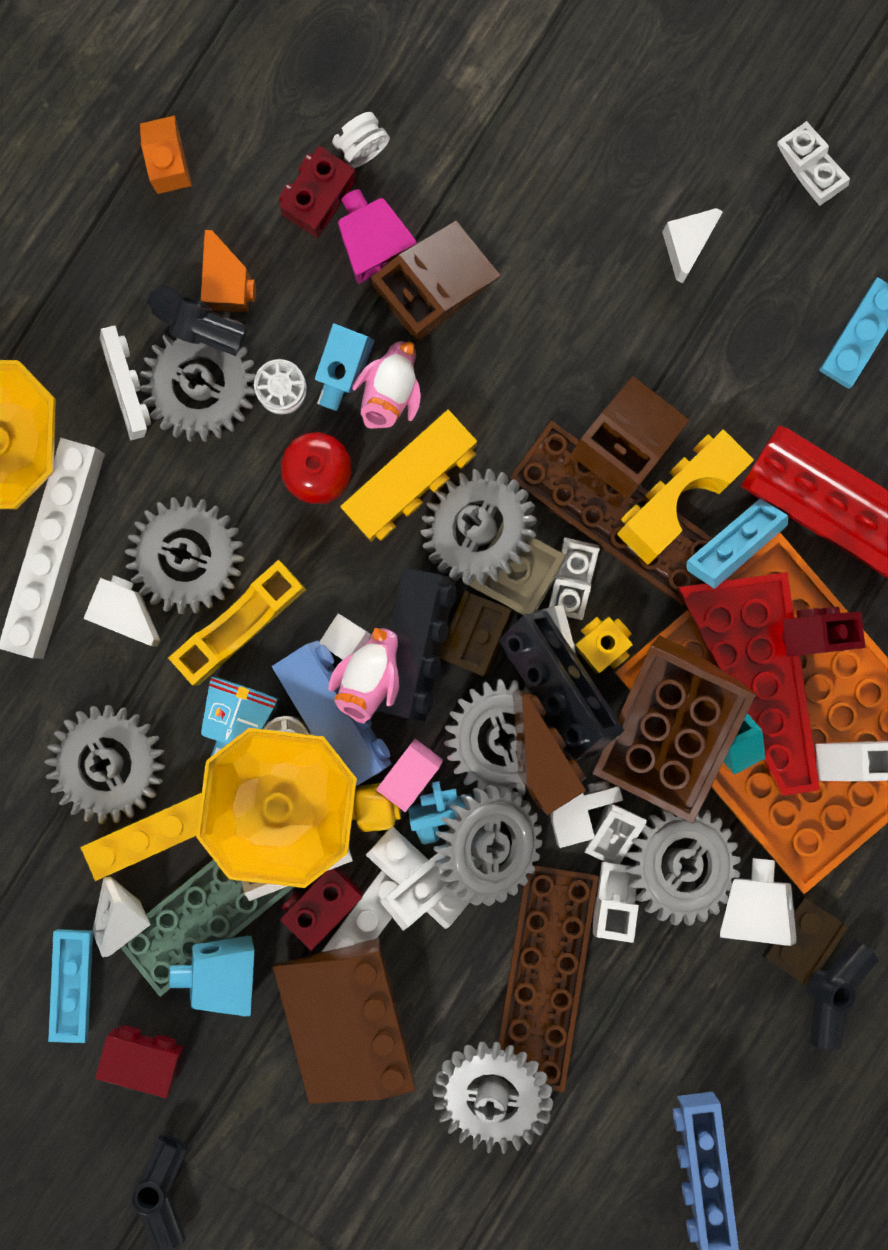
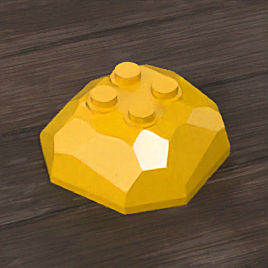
M0 360V509H18L54 473L56 399L18 360Z
M248 728L206 760L196 837L228 879L306 888L348 854L357 778L323 736Z

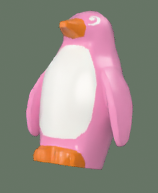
M395 342L381 359L368 364L356 377L352 385L354 391L366 381L361 404V415L367 428L392 427L406 405H408V421H412L419 408L421 393L414 373L416 350L412 342Z
M375 628L369 641L358 651L341 661L331 675L329 691L333 692L340 686L339 692L334 699L336 706L359 723L364 724L369 720L386 696L387 706H392L399 691V676L396 662L398 640L397 635L393 631Z

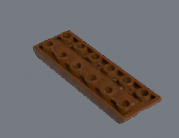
M551 420L509 479L517 480L519 488L526 490L531 497L673 601L683 606L684 602L677 588L698 585L701 582V579L687 571V560L713 538L676 512L682 532L647 565L617 533L625 526L621 519L636 504L642 509L650 501L645 496L649 491L639 485L628 499L570 455L579 440Z
M533 865L535 872L534 874L527 873L525 875L528 883L522 888L498 1043H500L501 1050H505L509 1045L513 1046L515 1055H518L520 1052L527 1053L526 1062L536 1061L539 1064L537 1072H544L547 1075L546 1084L552 1087V1091L565 1092L599 875ZM493 1074V1076L500 1077L504 1079L507 1083L512 1084L506 1078Z

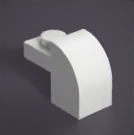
M607 780L587 785L589 791L582 793L550 813L557 845L562 848L595 839L588 810L623 801L619 786L615 784L610 785Z
M602 862L598 893L595 898L593 912V935L595 937L634 943L639 905L635 904L637 888H631L628 884L637 879L638 876L637 874L625 871L626 868L631 866Z

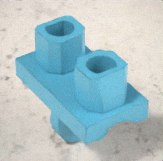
M439 781L432 783L434 793L420 796L421 804L408 808L411 830L416 831L422 844L433 843L440 839L436 832L439 831L438 826L446 824L441 820L442 817L456 818L450 805L465 808L461 796L456 794V789L441 791Z

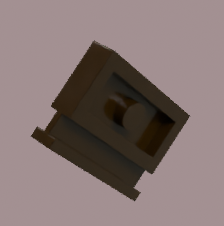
M464 591L449 627L447 639L443 642L440 659L487 678L501 646L499 639L506 633L515 611Z
M801 896L793 908L796 944L788 946L770 943L762 956L807 986L810 977L816 971L822 969L848 929V926Z

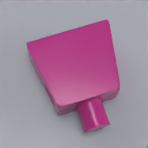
M356 189L347 193L341 199L349 215L341 218L338 221V225L358 284L370 279L399 254L417 244L414 237L383 198L368 204L361 190Z

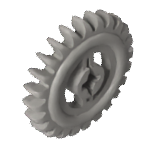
M163 335L166 345L165 349L152 345V349L158 356L157 359L144 358V361L152 368V371L140 372L141 377L150 381L149 384L140 386V391L152 395L145 399L143 404H146V407H156L150 413V418L155 420L164 417L160 428L166 430L174 425L172 434L176 438L186 430L189 442L194 440L197 433L200 434L203 442H207L210 431H213L216 437L220 439L222 437L221 427L223 426L233 432L235 430L232 422L234 418L242 422L245 421V417L240 410L242 408H253V405L246 400V397L256 395L255 389L248 386V384L254 382L256 375L246 373L254 366L253 360L242 361L247 354V349L241 347L237 356H233L201 342L200 344H193L178 338L176 341H173L167 335ZM194 359L211 360L224 373L225 387L217 385L211 372L202 364H189L184 369L180 367ZM202 377L208 386L196 385L194 388L187 378L198 380ZM174 380L180 382L184 392L193 400L205 401L214 397L218 401L204 409L188 408L176 397L173 385ZM211 389L217 390V391H219L220 393H216V392L212 391Z
M473 469L472 481H469L464 474L459 473L460 486L457 487L448 480L446 482L449 489L448 494L439 490L435 492L441 503H427V506L435 512V515L422 516L423 521L431 525L432 528L423 529L420 532L425 538L432 539L424 543L423 548L426 551L434 552L429 556V560L434 564L440 563L437 567L440 573L445 574L450 571L449 577L454 581L460 579L463 575L462 580L466 585L471 584L476 576L477 582L483 585L487 580V575H490L494 581H498L500 570L511 574V562L522 564L523 560L519 553L531 550V547L525 541L535 538V532L528 528L534 526L537 523V519L529 515L533 512L535 506L531 502H526L529 496L526 490L522 489L518 492L519 483L517 480L513 479L508 484V477L503 472L499 474L496 480L495 474L491 469L486 470L483 480L478 470ZM499 509L504 521L501 537L489 549L476 552L479 546L487 545L495 538L498 529L493 517ZM457 525L460 532L466 537L462 546H460L456 539Z
M189 496L185 498L183 507L180 506L176 498L172 497L169 510L162 503L158 502L159 515L155 516L146 510L144 514L149 523L147 525L140 522L134 523L141 531V535L128 536L129 540L137 544V548L125 550L126 554L136 557V561L127 564L126 568L139 571L131 579V582L135 584L145 583L139 591V594L142 596L153 592L150 601L151 605H156L164 599L163 609L165 612L170 611L175 603H177L178 613L181 615L185 613L188 604H190L192 611L196 614L200 610V602H203L211 609L213 607L212 596L225 600L222 588H235L229 577L241 575V572L234 568L233 565L244 561V557L234 554V551L240 549L243 543L231 540L239 530L235 527L226 529L230 522V516L228 515L217 520L219 514L218 506H214L210 511L206 512L207 505L204 499H201L197 507L194 508L193 501ZM177 531H196L203 535L209 543L211 557L203 555L200 547L187 538L180 537L172 540L170 543L164 541ZM187 546V551L192 556L207 561V564L191 558L190 560L183 559L181 563V559L176 554L165 551L164 547L178 552V550L184 551ZM160 554L166 556V560L171 567L181 572H191L198 567L207 570L196 580L188 582L176 581L170 578L162 569Z
M498 679L495 691L491 689L487 682H484L483 695H479L474 689H470L469 693L472 702L469 703L463 699H458V703L464 711L462 713L450 712V715L457 721V725H447L445 729L454 734L455 737L445 740L444 744L448 747L456 748V750L449 754L447 759L449 761L460 760V763L454 769V773L468 772L464 779L465 785H469L477 780L476 788L481 790L491 785L499 791V788L503 786L507 787L512 794V789L516 787L522 796L525 795V785L518 775L515 727L509 722H505L502 714L504 712L514 714L513 692L519 689L516 680H513L509 689L506 690L503 681ZM526 687L522 690L527 694L531 693ZM545 716L541 717L546 725L550 724L553 728L552 724L545 718ZM489 717L492 725L487 730L486 742L492 751L503 756L506 764L503 766L491 763L483 757L479 750L477 739L479 730ZM499 726L507 734H512V737L507 739V750L499 742H494L495 739L499 738ZM508 752H510L513 761H510Z
M111 705L105 706L103 716L96 706L90 708V718L82 711L76 712L78 724L71 720H65L64 724L69 732H54V735L61 741V744L47 746L49 750L57 754L56 758L45 760V764L56 767V770L46 775V778L58 779L59 781L51 789V793L64 791L65 795L59 802V805H65L73 801L74 805L70 812L71 815H75L82 809H85L84 821L91 820L94 814L97 813L99 824H104L110 813L113 821L118 823L121 820V810L129 818H132L134 816L133 804L140 809H145L146 802L143 796L151 798L156 796L155 791L150 785L162 783V779L154 773L165 768L164 764L155 761V758L164 754V750L153 749L152 747L159 740V736L147 737L146 734L150 730L151 725L148 723L138 727L139 714H134L127 720V710L124 707L119 710L116 716H114ZM101 738H113L122 743L129 751L132 761L131 773L125 783H123L119 775L124 765L121 754L113 748H106ZM87 746L91 750L84 766L87 775L95 781H106L110 791L98 790L89 785L83 777L80 768L81 755ZM108 758L111 764L106 767L107 771H100L97 765L102 762L101 759Z
M488 785L485 792L479 788L473 789L475 800L470 796L461 795L465 805L464 809L457 805H450L456 818L442 817L441 820L449 826L450 830L447 832H436L437 836L446 840V844L435 846L434 850L446 855L444 859L435 861V865L442 869H448L441 873L439 878L445 882H450L447 885V889L450 892L457 893V897L460 900H469L473 905H479L483 902L485 905L491 906L495 899L501 903L507 899V893L515 896L518 893L517 885L525 886L528 883L525 875L527 873L534 874L535 867L532 865V862L540 859V854L535 851L536 848L542 846V840L537 839L536 836L541 833L542 828L540 825L534 824L538 819V815L536 812L530 811V802L522 800L520 793L512 791L511 794L510 790L503 786L498 791L496 787ZM501 822L507 826L511 833V850L508 837L500 832ZM471 856L482 860V872L475 867ZM506 859L505 863L499 867V863H502Z
M661 808L662 820L655 815H649L648 820L652 828L645 826L641 831L644 838H634L631 840L639 850L638 852L626 853L628 858L636 861V865L626 868L625 871L637 874L638 878L630 882L628 886L631 888H642V891L635 897V900L640 902L650 900L645 907V911L653 913L659 909L657 919L660 921H664L670 916V923L673 925L680 924L682 919H684V923L691 926L694 924L697 916L699 921L706 922L708 919L707 910L712 914L718 915L720 911L718 902L728 903L729 898L726 895V891H731V878L740 877V872L733 869V865L740 863L741 858L732 856V852L736 850L738 845L736 842H727L731 836L730 829L720 831L722 826L721 818H714L710 822L711 813L709 810H702L700 814L698 813L694 823H691ZM682 838L694 840L688 849L674 847L666 851L667 847L676 840ZM706 852L708 870L703 882L693 890L687 892L677 891L676 889L682 881L692 882L701 876L704 866L701 856Z
M479 1042L478 1050H475L471 1045H466L463 1053L459 1051L453 1052L451 1060L444 1061L442 1071L436 1074L435 1081L437 1084L434 1086L433 1096L437 1097V1099L435 1100L434 1108L435 1110L443 1109L439 1117L440 1122H445L452 1118L448 1127L449 1134L457 1130V1128L462 1129L459 1137L460 1143H463L469 1135L473 1136V1150L478 1147L482 1140H485L488 1154L491 1153L495 1142H499L501 1151L505 1154L508 1141L511 1140L515 1149L519 1151L522 1144V1136L528 1144H532L534 1132L542 1135L544 1124L550 1121L551 1115L549 1111L552 1110L553 1100L550 1098L552 1087L546 1084L547 1075L544 1072H537L539 1064L536 1061L526 1062L527 1053L520 1052L518 1055H515L514 1047L511 1045L507 1046L505 1050H501L500 1043L498 1042L493 1043L492 1049H489L485 1042ZM495 1074L506 1078L516 1089H510L508 1083L497 1076H488L479 1085L470 1083L482 1075ZM508 1106L516 1107L512 1112L506 1114Z

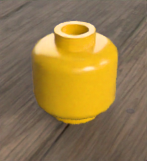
M381 783L360 785L355 789L352 821H357L358 828L362 832L389 830L394 827L397 819H401V809L376 790Z

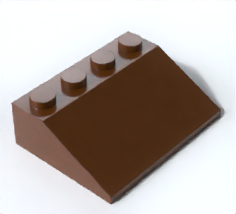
M659 635L651 645L617 719L625 731L604 748L593 774L694 823L757 693L694 651Z
M380 938L273 964L309 1104L381 1100L415 1091V1075Z

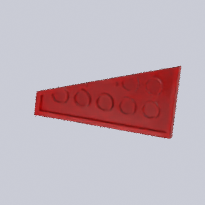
M788 572L723 581L715 589L707 583L678 587L677 590L716 667L757 693L748 710V714L762 729L766 757L763 761L780 795L819 791L820 787L800 655L787 657L786 647L782 639V620L794 618Z

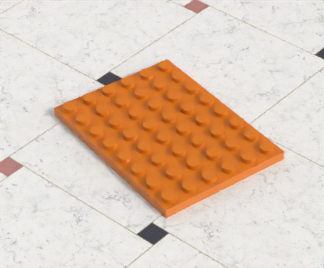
M780 532L724 580L788 572L794 618H797V610L813 608L820 609L839 606L840 613H848L845 607ZM686 610L614 671V674L631 691L648 651L659 635L694 651L713 665L715 663L688 610ZM865 631L866 648L800 655L813 747L814 744L888 741V658ZM762 760L735 775L723 762L711 786L803 894L808 892L888 823V780L819 781V791L783 796L780 795Z

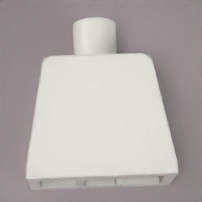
M753 858L751 879H734L720 937L788 946L796 944L791 884L774 882L775 860Z

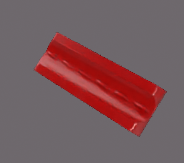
M778 426L740 487L759 499L761 498L787 514L791 519L888 578V490L790 429Z

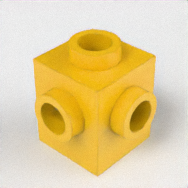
M598 617L594 618L580 630L585 636L574 644L577 652L595 673H600L608 665L612 669L618 667L630 656L626 650L633 645L628 639L632 635L628 628L618 618L613 622L610 617L605 618L603 621ZM603 636L608 638L610 642L607 650L601 646Z

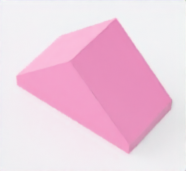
M414 739L376 790L406 812L437 772L443 759L417 739Z

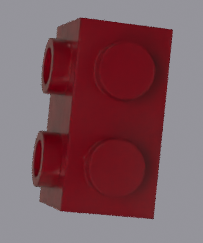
M321 146L317 148L314 154L309 153L306 155L299 167L300 175L294 184L288 183L279 197L282 215L317 239L343 203L341 199L351 191L357 182L356 170Z
M839 606L804 609L796 611L797 618L782 620V639L786 647L787 657L866 648L861 611L840 613Z
M339 867L324 872L314 880L302 896L296 891L281 906L286 912L282 915L280 921L312 950L363 898L364 892Z
M122 1025L119 1029L114 1028L106 1037L95 1079L167 1098L174 1086L184 1046L177 1045L176 1040L168 1036L156 1035L154 1038L140 1035L141 1030L135 1027Z

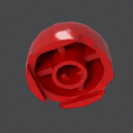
M321 432L305 433L295 438L284 451L280 463L281 477L288 491L300 501L311 504H327L339 498L348 488L352 474V461L345 446L334 436Z

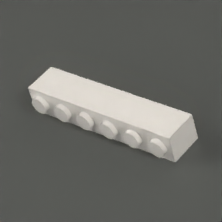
M60 438L54 458V473L48 478L0 638V649L35 659H44L105 455L95 447Z

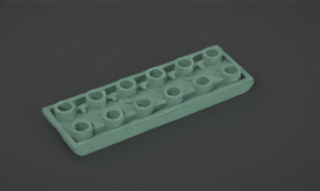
M213 859L147 913L146 916L150 926L122 946L121 949L161 997L170 989L169 966L191 965L192 946L233 938L294 887L287 886L249 901L244 893L242 881L228 879Z

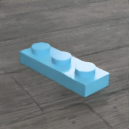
M878 277L873 281L819 369L820 372L848 389L854 385L888 329V283Z
M760 498L688 559L687 571L715 589L788 526V515Z
M57 929L53 932L48 1042L85 1043L88 1040L93 931Z

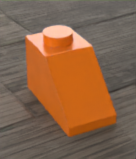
M175 116L141 123V147L149 180L157 194L192 186Z
M205 230L201 302L210 306L213 311L249 312V301L255 302L256 297L255 280H250L251 277L246 267L212 230Z

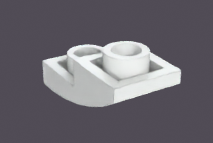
M807 121L778 141L777 145L787 163L819 206L849 186L850 178L828 155V144Z
M564 537L561 553L565 554L567 559L554 580L548 608L563 604L566 617L583 620L591 589V580L599 553V545Z

